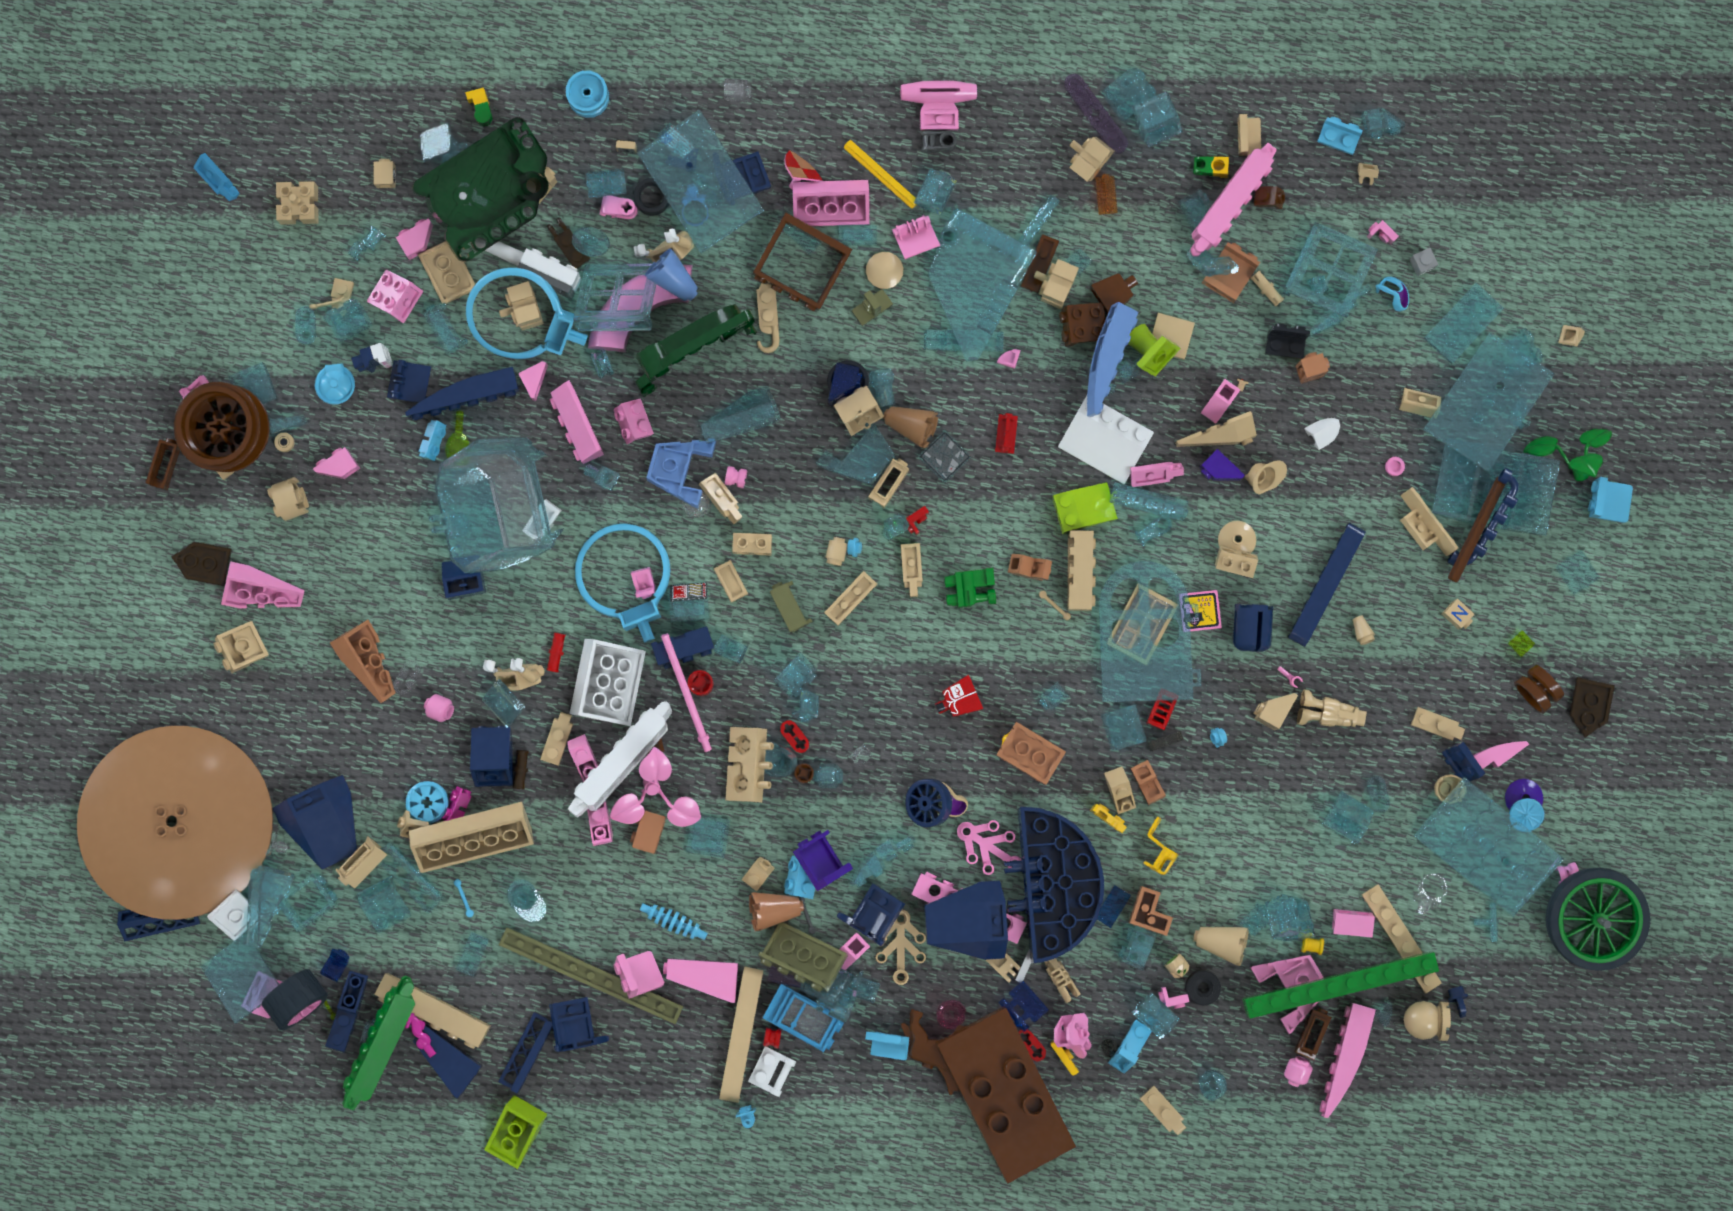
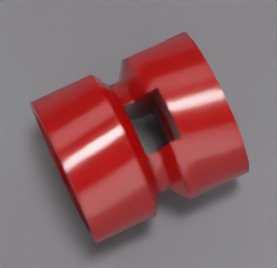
M704 670L694 671L688 678V687L697 696L708 695L713 689V678Z

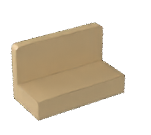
M1240 114L1238 117L1239 156H1248L1254 149L1261 150L1260 118H1247V114Z

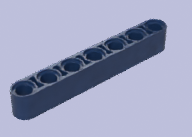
M1349 522L1336 544V549L1331 553L1327 566L1322 570L1318 583L1312 589L1309 600L1306 601L1302 608L1300 617L1297 618L1292 627L1291 634L1288 635L1290 640L1304 647L1309 642L1366 533L1363 529Z

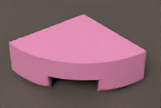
M1013 349L1003 353L997 363L1015 369L1021 350Z

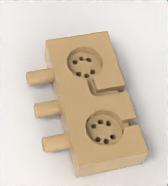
M730 727L729 743H735V747L729 746L728 762H733V766H728L727 801L762 803L763 789L771 788V782L764 781V769L770 770L773 767L772 762H765L766 750H773L774 748L772 742H766L767 729Z

